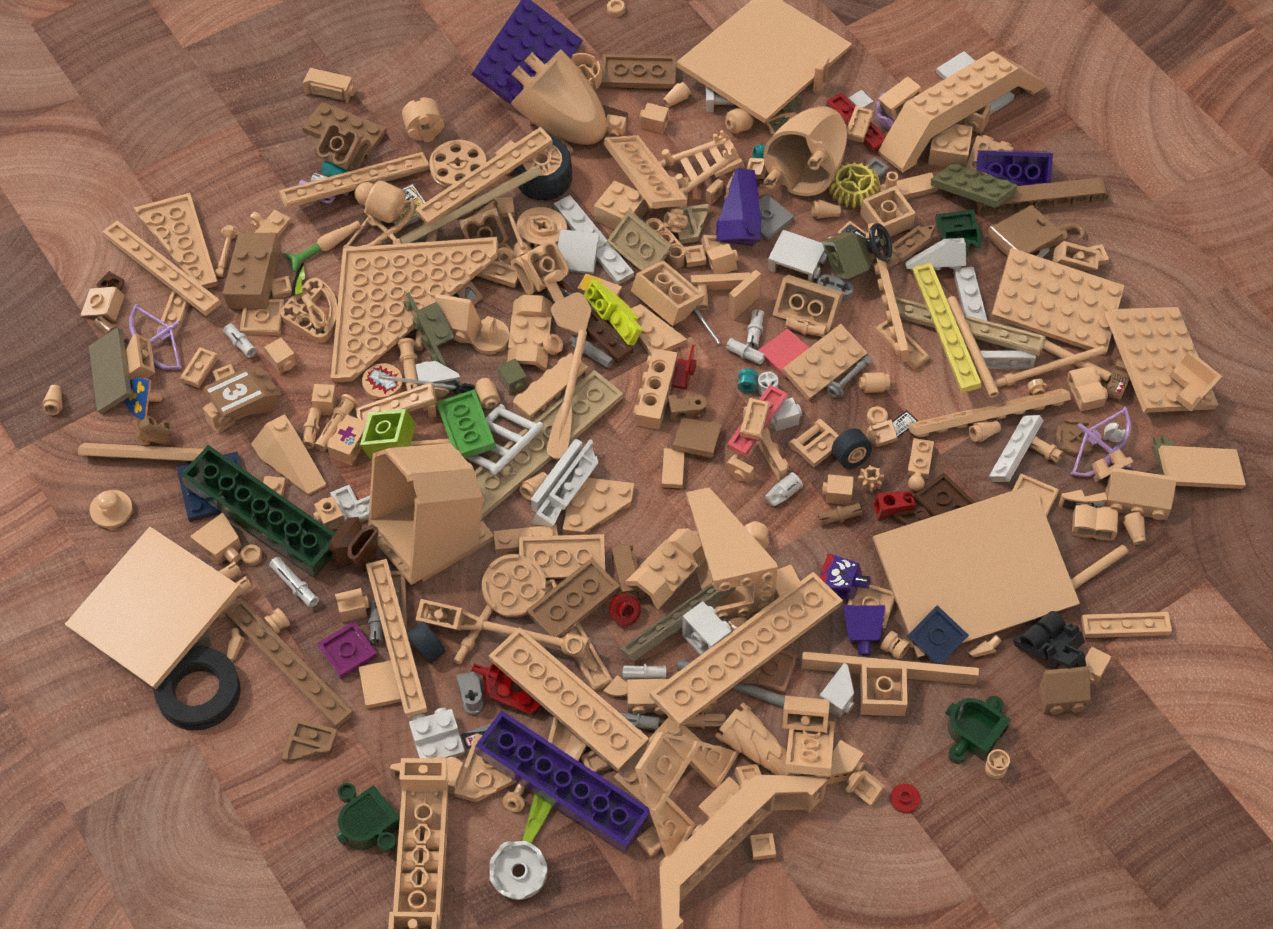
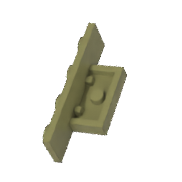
M410 292L406 293L403 304L407 312L411 311L414 317L412 322L417 330L420 329L423 335L421 340L426 348L429 347L432 353L430 355L431 360L445 366L446 363L438 346L453 340L455 337L438 303L435 302L418 310Z

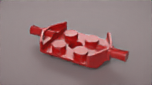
M474 662L471 672L483 676L485 693L488 698L531 715L543 707L523 689L521 692H514L511 689V685L515 682L496 665L492 664L486 668Z

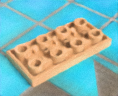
M1163 445L1158 449L1164 475L1177 477L1176 486L1243 489L1246 486L1237 449Z

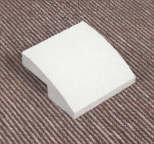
M571 230L560 231L558 248L569 267V272L594 274L597 261L596 253L600 239L599 233Z

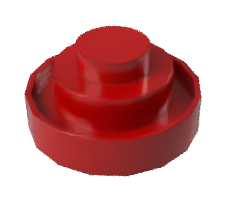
M619 594L614 597L609 606L611 619L622 626L632 625L641 614L639 601L629 594Z

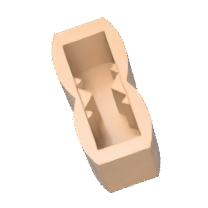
M1093 366L1069 371L1067 377L1068 385L1075 397L1079 410L1085 411L1103 407L1108 398L1106 388L1100 384L1099 372L1095 371Z
M1088 504L1076 505L1073 511L1072 535L1082 538L1093 537L1104 541L1114 540L1117 534L1118 511L1110 507L1095 508Z

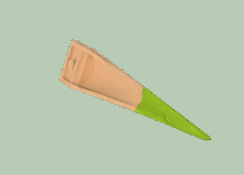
M554 717L548 741L579 761L587 745ZM534 794L522 840L531 844L553 805L537 794Z

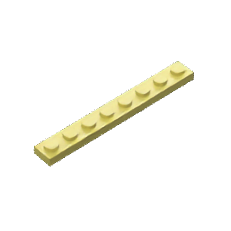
M932 263L914 267L913 275L961 393L981 388V381Z

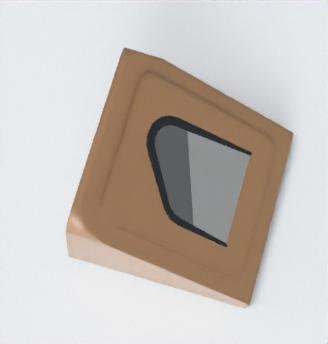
M471 281L455 293V297L471 300L474 306L483 300V296Z

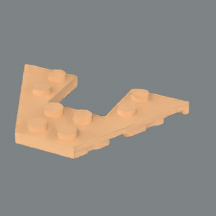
M657 732L635 767V771L665 857L667 855L671 857L676 852L678 844L683 840L687 841L696 826L669 798L688 764L712 788H718L740 752L701 741L686 739L681 736H674L665 732Z

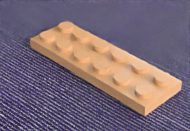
M639 135L605 137L604 146L651 208L686 206L687 198Z

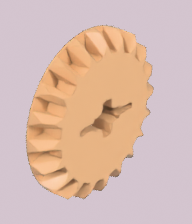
M536 207L526 210L519 216L517 229L522 240H527L528 244L534 243L536 247L538 244L542 245L549 240L558 244L560 231L567 230V223L559 212L546 207Z

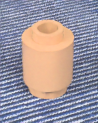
M883 372L863 373V376L859 378V387L863 389L864 393H883L890 388L889 375Z
M482 378L477 381L475 391L481 406L487 409L496 407L500 402V397L495 383L489 378Z

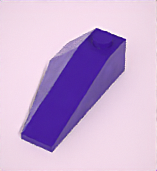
M978 150L976 170L1002 180H1008L1017 186L1051 183L1053 153L1030 150Z

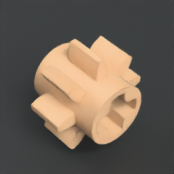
M671 209L664 216V226L668 227L670 232L680 233L681 229L684 230L687 226L688 219L686 215H683V210Z
M871 465L865 470L861 468L857 482L862 483V490L866 489L873 492L876 488L881 489L884 475L879 473L880 468L871 467Z

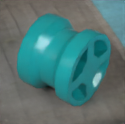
M749 368L740 370L738 374V390L744 393L755 392L758 386L756 382L758 380V372Z

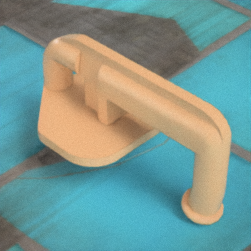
M558 269L544 277V282L555 302L552 305L551 313L559 327L569 330L573 335L578 336L579 330L586 331L591 307L586 297L581 293H573L564 298L556 281L563 279L564 273Z

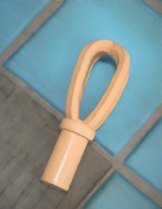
M304 294L302 300L307 306L314 327L320 329L326 326L328 321L324 311L313 303L308 294ZM314 311L323 319L322 323L315 319Z

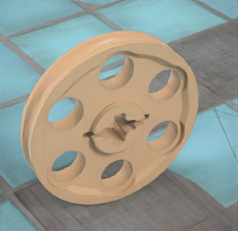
M466 140L448 141L433 151L429 161L430 172L433 179L439 185L448 188L457 182L456 178L465 177L472 172V168H479L485 164L486 156L483 150L473 142ZM455 147L461 149L457 153L451 151ZM470 153L478 154L475 158H471L468 155ZM438 157L446 158L443 162L436 161ZM442 171L448 173L444 177L438 175V173Z

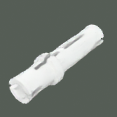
M275 557L270 562V568L282 578L293 590L292 593L296 597H300L308 608L314 607L319 602V598L308 588V584L305 581H301L280 557Z

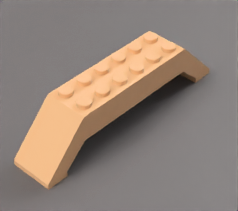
M992 51L908 100L880 146L878 154L903 173L917 164L921 153L935 135L1017 86L1033 95L1045 88L1046 82L1021 65Z
M755 775L751 780L746 779L735 795L731 794L726 798L722 808L719 810L715 809L709 815L708 821L704 825H698L687 841L683 840L678 844L676 852L671 857L667 855L660 862L661 929H683L684 921L679 917V902L772 811L805 810L810 813L824 799L827 780L824 777L782 775Z

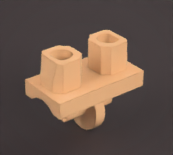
M1119 449L1108 455L1113 466L1108 468L1103 458L1094 462L1092 467L1096 474L1093 476L1095 482L1111 475L1113 468L1122 469L1132 463L1133 460L1131 457L1126 458Z

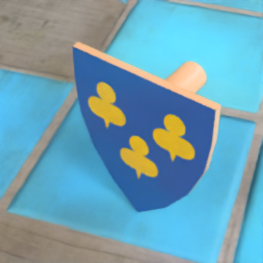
M134 378L130 380L132 396L125 399L124 402L134 416L143 420L147 417L148 403L160 402L162 395L150 394L151 380Z

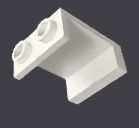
M782 230L768 258L767 270L775 273L778 265H782L808 274V281L813 282L814 278L818 279L821 272L820 266L826 263L828 257L821 242Z

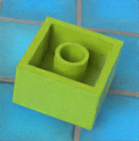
M406 409L369 412L360 446L370 460H372L373 453L388 448L409 447L416 423Z

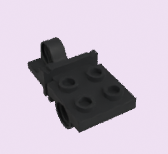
M1050 611L1046 616L1038 618L1013 639L1016 647L1042 659H1049L1051 667L1055 669L1059 665L1069 669L1086 667L1084 652L1078 649L1085 643L1082 632L1079 631L1077 625L1073 627V623L1066 625L1064 619L1055 611Z

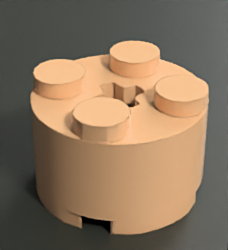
M424 97L420 98L421 101L415 102L412 100L406 104L402 110V115L409 137L428 143L434 140V137L442 131L445 124L436 101Z

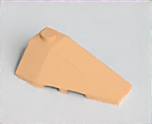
M284 414L266 423L251 443L260 460L273 467L278 474L288 478L293 485L308 496L327 487L286 415Z

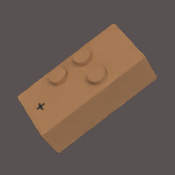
M238 233L223 290V297L229 309H267L282 249L276 233Z

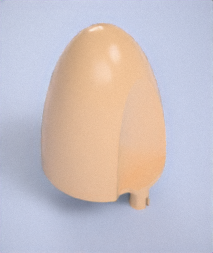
M561 49L546 64L536 57L533 52L525 59L524 62L537 72L535 77H530L520 66L511 74L524 88L512 101L511 105L530 121L547 132L576 144L592 145L604 138L607 130V120L600 99L581 70Z
M813 107L800 112L783 124L769 139L764 149V164L769 173L764 179V184L767 183L766 187L772 189L776 183L783 184L787 187L788 192L800 196H813L825 191L836 176L846 150L847 129L841 114L830 107Z

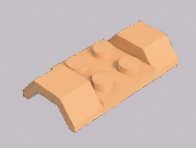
M522 295L514 301L507 362L516 359L519 364L535 365L542 371H547L548 352L543 346V340L551 333V308L553 303L544 296Z
M689 528L677 529L626 580L625 584L641 588L650 595L654 606L659 609L706 561L699 536Z

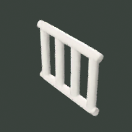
M499 404L486 417L488 426L491 431L516 442V444L508 450L495 443L496 448L491 451L503 456L496 464L479 455L466 459L489 469L490 473L495 476L540 432L544 425L541 422L536 424L506 410L503 404ZM500 415L530 430L522 437L493 423V421Z

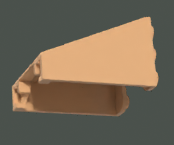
M710 487L686 492L687 503L690 505L697 531L693 532L699 536L706 557V561L696 570L701 590L711 583L714 589L719 591H727L732 587H736L726 598L719 600L712 606L721 621H726L732 617H745L750 613L760 612L774 601L778 570L777 563Z

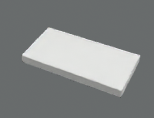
M963 51L938 67L936 73L944 80L972 64L975 60ZM1009 91L987 104L991 106L990 115L1014 100L1015 95Z

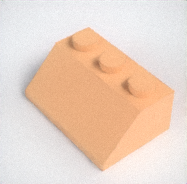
M664 260L638 272L631 292L672 326L685 320L705 296Z
M787 275L783 277L773 315L786 320L788 316L800 320L808 319L810 322L826 325V332L829 333L838 314L844 292Z
M1113 468L1106 487L1107 502L1105 507L1117 510L1118 514L1140 512L1143 517L1167 520L1172 508L1177 477Z

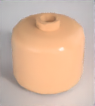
M377 181L367 196L365 203L366 213L386 223L394 222L405 210L406 196L404 190L385 181Z

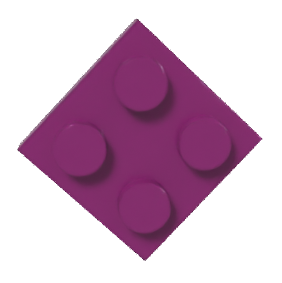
M355 622L348 624L317 643L319 650L340 679L378 657L376 651Z

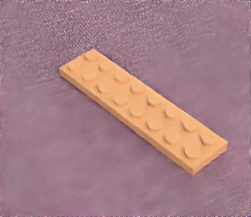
M520 627L489 655V660L617 772L649 742V738Z

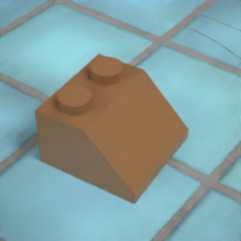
M1089 666L1045 670L1038 689L1043 713L1057 715L1065 711L1079 713L1087 710L1090 703Z

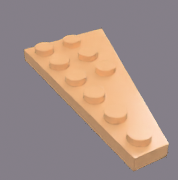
M190 193L134 207L136 215L183 272L205 289L218 286Z

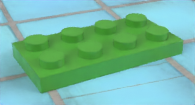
M475 389L436 403L450 443L456 450L460 451L464 458L496 448Z

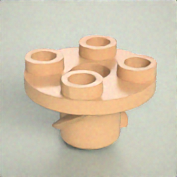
M108 490L100 493L90 505V515L94 523L108 530H115L123 525L134 511L128 495L118 490Z

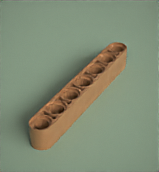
M1090 178L1017 186V192L997 208L975 202L978 213L982 216L1020 212L1031 205L1037 210L1099 204L1108 199V192L1102 178Z

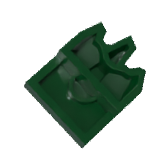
M974 210L936 214L937 231L941 240L964 238L966 242V256H968L969 245L974 248H981V232L976 222Z

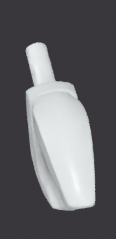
M1110 423L1104 429L1103 440L1121 442L1125 438L1127 431L1126 429H1117L1119 426L1117 423Z

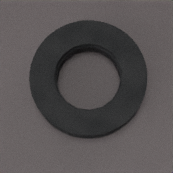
M196 646L187 652L156 690L154 689V696L162 715L171 724L185 730H204L220 724L229 717L238 704L241 686L235 666L225 654L210 647ZM205 671L214 674L218 678V691L208 702L202 705L190 706L177 700L175 690L178 683L186 675L192 672Z

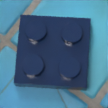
M937 605L907 635V638L934 664H942L969 635Z

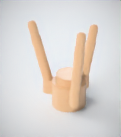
M509 212L508 216L518 243L514 245V250L506 242L503 246L512 252L514 259L521 257L532 249L527 240H525L526 243L522 241L512 213Z

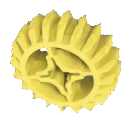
M855 161L852 164L846 162L845 166L841 164L836 176L829 185V193L833 196V201L838 200L839 205L844 203L846 208L849 205L853 209L856 206L861 208L863 199L879 193L880 181L878 174H875V169H870L869 165L863 166L862 162L860 164H856Z

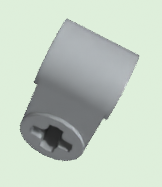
M468 672L456 675L464 711L469 715L479 714L483 709L479 674Z

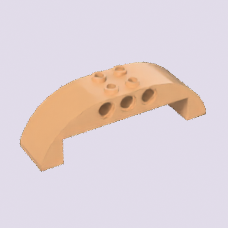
M401 758L399 780L402 796L393 912L389 914L388 929H440L448 832L447 759Z

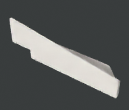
M591 439L537 511L531 522L533 525L553 527L561 509H566L596 468L598 459L594 455L593 441Z

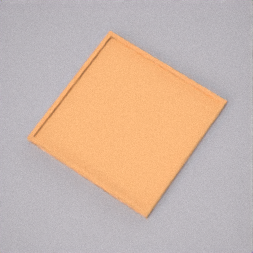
M149 527L65 625L156 690L241 590V587L155 529Z

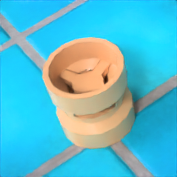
M891 631L882 642L880 648L885 652L892 653L895 659L901 660L911 643L906 639H900L897 633Z
M1000 749L991 751L985 764L986 774L993 779L1004 777L1010 764L1009 755Z

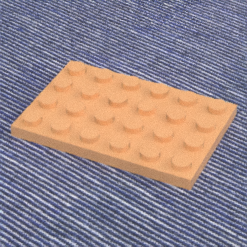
M1011 248L990 318L1086 350L1104 346L1107 353L1112 331L1105 313L1108 309L1119 308L1124 285Z
M1179 308L1108 309L1105 313L1106 319L1143 413L1189 411L1176 400V397L1184 387L1169 376L1189 351L1199 358ZM1213 390L1194 410H1214L1217 408L1218 402Z

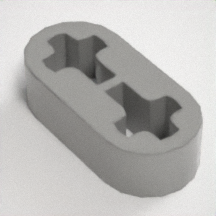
M822 275L818 278L817 284L823 286L825 283H828L825 287L841 292L847 289L842 300H849L853 296L854 287L851 282L831 275Z

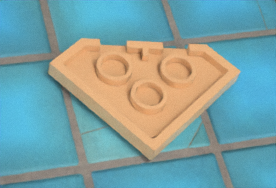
M588 478L566 508L563 534L586 535L591 532L590 529L598 524L605 523L621 509L624 508L625 510L631 506L634 483Z
M480 734L475 735L454 792L455 797L472 802H478L517 783L516 780L476 754L475 745L483 736Z

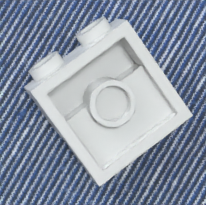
M439 708L434 711L433 715L425 716L424 714H419L413 717V721H409L419 758L428 759L441 756L457 758L465 755L452 709Z

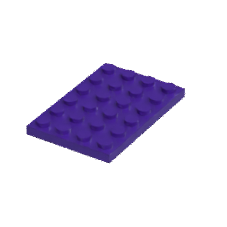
M520 0L471 75L511 105L512 101L524 89L523 85L511 75L514 70L520 66L530 77H535L537 73L524 62L532 52L544 64L560 49L572 59V55L576 53L583 40L532 0Z

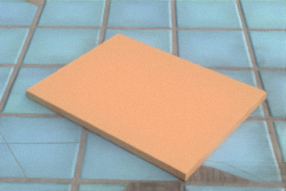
M751 0L676 62V67L758 120L766 123L814 81L815 67L823 55L829 57L830 67L851 49L852 43L782 0Z
M1034 484L873 536L876 549L908 634L937 605L969 635L962 642L965 643L1044 617L1050 611L1059 612L1080 604ZM911 642L917 658L926 656Z

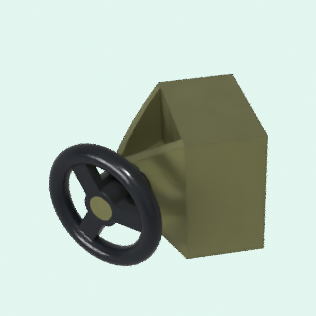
M879 223L871 226L869 238L856 233L842 232L821 241L834 276L837 278L849 279L869 270L872 253L883 262L888 261L892 256L890 235L886 228ZM880 250H883L886 255H882Z

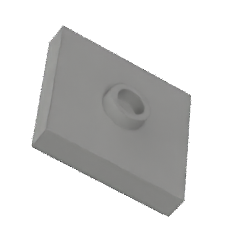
M768 194L759 200L761 237L768 241L794 221V215Z

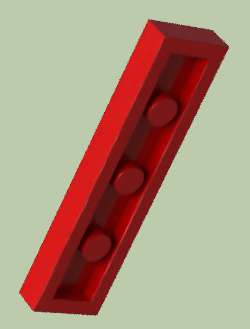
M841 92L828 99L826 106L839 112L848 127L855 105ZM870 122L863 143L872 152H875L880 148L886 136Z

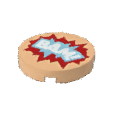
M386 363L376 364L364 373L362 378L363 389L366 395L372 399H384L399 394L402 389L403 382L378 379L379 375L402 378L399 369L393 365Z

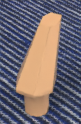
M238 628L231 630L232 638L228 641L227 657L232 662L236 659L245 640L240 636Z
M995 635L989 642L985 640L967 653L973 657L996 653L995 648L1002 640Z

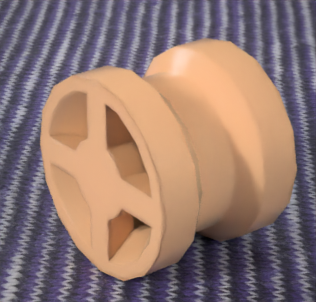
M279 608L275 609L271 616L267 615L263 618L264 622L276 634H279L283 627L287 628L290 626L289 620Z

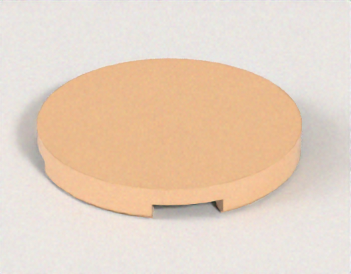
M519 554L504 555L494 560L485 571L482 579V594L487 605L493 611L505 617L515 618L528 615L526 610L545 596L546 578L541 567L535 561L519 556Z

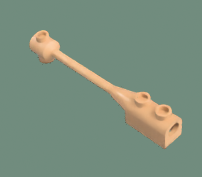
M420 599L416 616L417 621H424L425 623L459 631L484 629L511 635L518 629L485 621L463 608ZM524 630L536 642L561 647L564 655L586 659L590 648V638L568 633L564 638H558Z

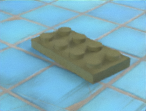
M953 163L931 178V186L995 208L1017 192V185L1010 183L1008 180H1001L992 175L983 174L975 169H968Z

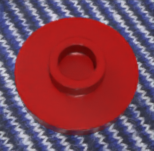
M899 784L891 791L890 802L898 812L911 813L919 806L920 794L910 784Z

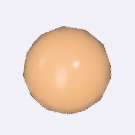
M365 182L356 187L355 198L359 204L365 206L367 196L374 185L373 183Z

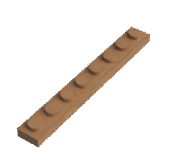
M242 598L225 611V615L336 729L353 716V711Z

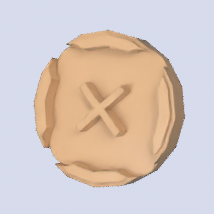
M487 316L484 320H481L483 324L482 329L472 345L477 352L493 355L500 350H505L509 344L510 333L504 322Z

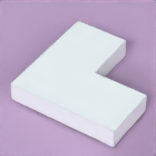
M350 485L330 492L331 497L334 496L343 514L344 521L348 517H359L360 523L369 520L370 496L357 501Z

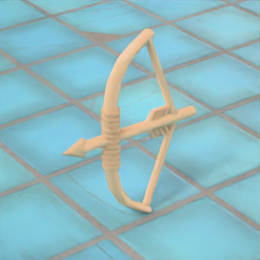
M413 198L404 203L405 205L410 203V210L406 217L390 229H387L381 223L382 220L368 215L364 209V213L368 216L343 248L355 247L350 246L368 222L371 226H378L384 233L374 241L358 247L381 245L389 238L393 241V244H401V239H397L394 234L402 230L410 221L414 213Z

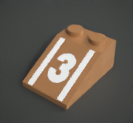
M262 367L244 368L203 388V391L223 418L273 412L281 396L280 391Z

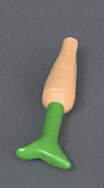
M355 221L350 225L321 236L317 240V244L300 254L285 253L286 258L292 262V270L296 273L303 260L319 251L325 252L338 245L352 232L361 227L360 223Z

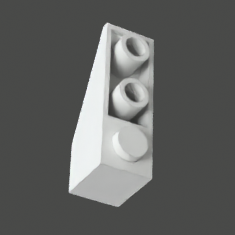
M964 238L943 239L905 261V266L910 271H913L914 267L932 263L934 270H940L941 267L960 269L961 266H966V242Z

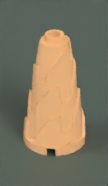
M744 702L740 704L743 711L736 708L719 729L723 732V735L716 733L715 737L720 742H724L734 750L743 753L754 762L761 764L774 775L795 776V774L785 772L787 750L762 724L761 720L751 711L748 705Z

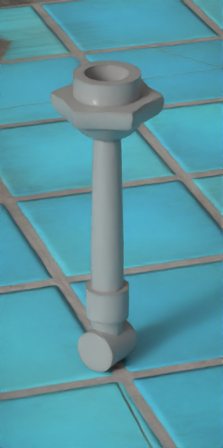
M864 357L839 383L832 381L827 384L829 395L833 398L843 396L842 387L872 362L871 357Z

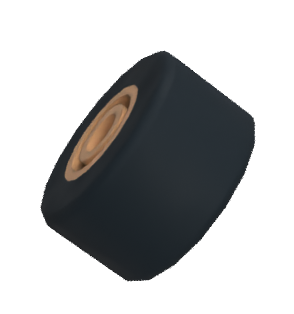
M856 428L841 433L832 445V453L841 465L848 469L863 464L870 457L873 450L869 439L861 430Z
M424 621L407 633L429 664L446 653L445 647Z

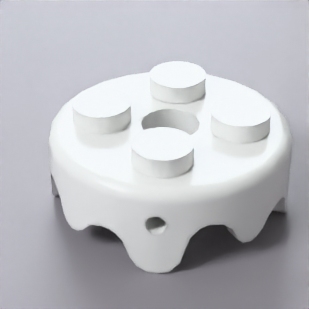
M527 841L504 842L490 860V881L499 893L509 899L524 900L534 896L541 890L547 879L548 869L545 857L536 846ZM516 865H523L525 867L523 876L515 877L513 875V868Z

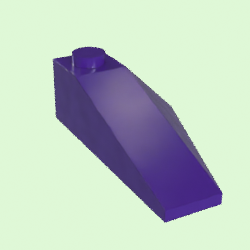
M736 168L729 186L728 195L722 206L723 209L716 223V242L753 246L761 240V214L755 170Z

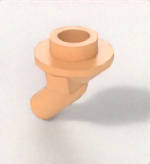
M498 247V258L495 260L510 264L513 259L512 252L506 247Z
M519 782L514 792L508 791L503 797L504 807L511 812H519L525 805V799H523L522 794L526 787Z

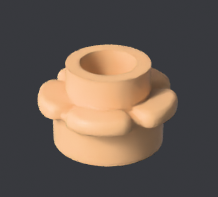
M1040 378L1034 379L1027 384L1029 388L1028 393L1033 395L1044 393L1045 388H1047V384Z

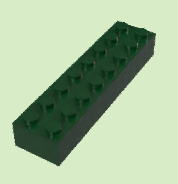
M207 445L181 474L185 487L314 578L331 559L333 552L329 551V544L336 533L210 445Z

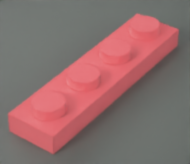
M772 385L768 386L759 399L770 402L763 432L788 395ZM741 424L728 442L727 448L746 457L757 439L740 436Z

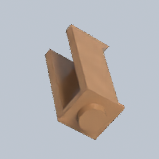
M620 544L613 547L612 560L617 582L620 585V594H629L636 599L646 598V592L641 588L625 584L626 580L638 569L633 544Z

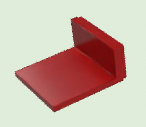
M692 344L688 360L678 358L671 384L672 387L687 390L690 376H694L697 360L694 359L695 345Z

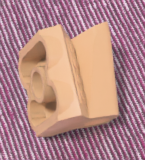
M551 240L521 257L514 258L510 262L528 295L535 293L537 290L540 292L547 287L544 277L558 269L563 271L564 277L569 273V267L560 249Z

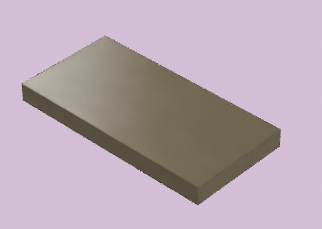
M118 327L89 346L97 412L101 414L132 396L123 330Z

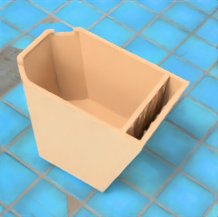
M451 443L388 448L373 453L368 526L374 525L378 527V546L411 585L478 545L484 499L473 466L465 460L459 450H456Z

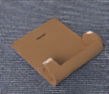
M1032 205L998 224L991 225L987 230V238L1007 257L1011 248L1033 255L1038 249L1063 236V233Z

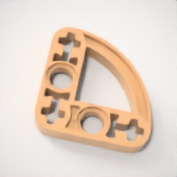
M311 278L302 286V293L292 296L281 308L280 315L282 321L317 343H324L335 331L337 300L333 291L326 283L318 278ZM311 293L310 298L313 303L321 295L327 300L330 312L326 326L314 329L310 314L306 313L307 306L305 303H297L304 294L309 295ZM302 321L310 322L306 327L300 326Z

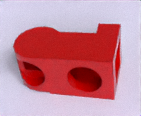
M911 491L879 493L873 503L878 521L885 520L887 516H893L895 513L917 509Z

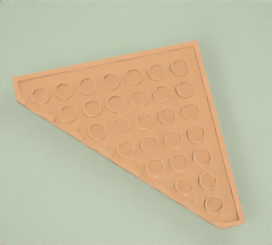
M497 237L343 248L331 368L332 383L353 381L415 328L412 322L414 317L411 311L407 312L403 304L406 293L410 292L418 310L435 303L436 294L453 296L498 258Z

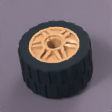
M551 137L553 144L514 169L516 177L537 165L540 167L541 175L518 186L521 192L531 199L540 201L555 199L565 193L572 182L570 152L567 146L559 139Z

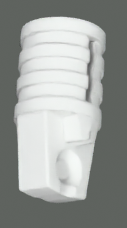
M791 472L777 483L765 497L771 506H776L801 489L803 483L795 473Z

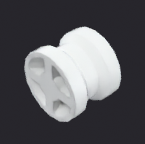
M764 372L759 376L758 392L761 396L768 388L765 384L778 388V377L774 373Z

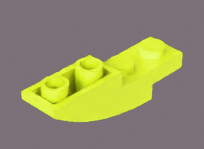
M592 279L584 296L599 316L604 320H609L628 345L634 346L643 331L637 323L639 317L615 293L597 280Z

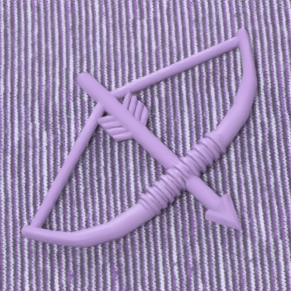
M135 304L129 317L131 335L137 334L134 327V316L137 310L163 325L157 329V335L150 339L151 344L159 339L166 340L171 336L177 366H167L153 357L154 366L163 370L182 369L173 334V329L181 324L180 321H176L169 326L140 308L138 304Z
M1126 407L1089 429L1081 423L1078 424V428L1085 435L1073 472L1070 475L1078 477H1092L1096 475L1094 470L1087 473L1076 472L1086 440L1092 445L1099 444L1109 453L1108 455L1119 449L1122 451L1130 437L1132 427ZM1124 413L1126 417V436L1112 449L1101 440V434L1095 429ZM1107 455L1104 460L1109 467L1112 461ZM1129 464L1128 466L1125 467V468L1133 469L1132 466H1131V464Z

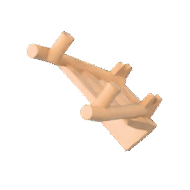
M723 130L720 131V136H717L716 133L713 134V141L671 156L668 149L662 151L664 159L659 161L663 168L672 166L675 162L680 161L691 179L687 184L682 174L675 176L684 195L713 174L715 177H718L739 166L742 169H746L738 152ZM724 145L726 150L723 151L722 157L717 147ZM703 152H711L716 161L713 166H709ZM695 156L704 172L697 176L689 162V157Z

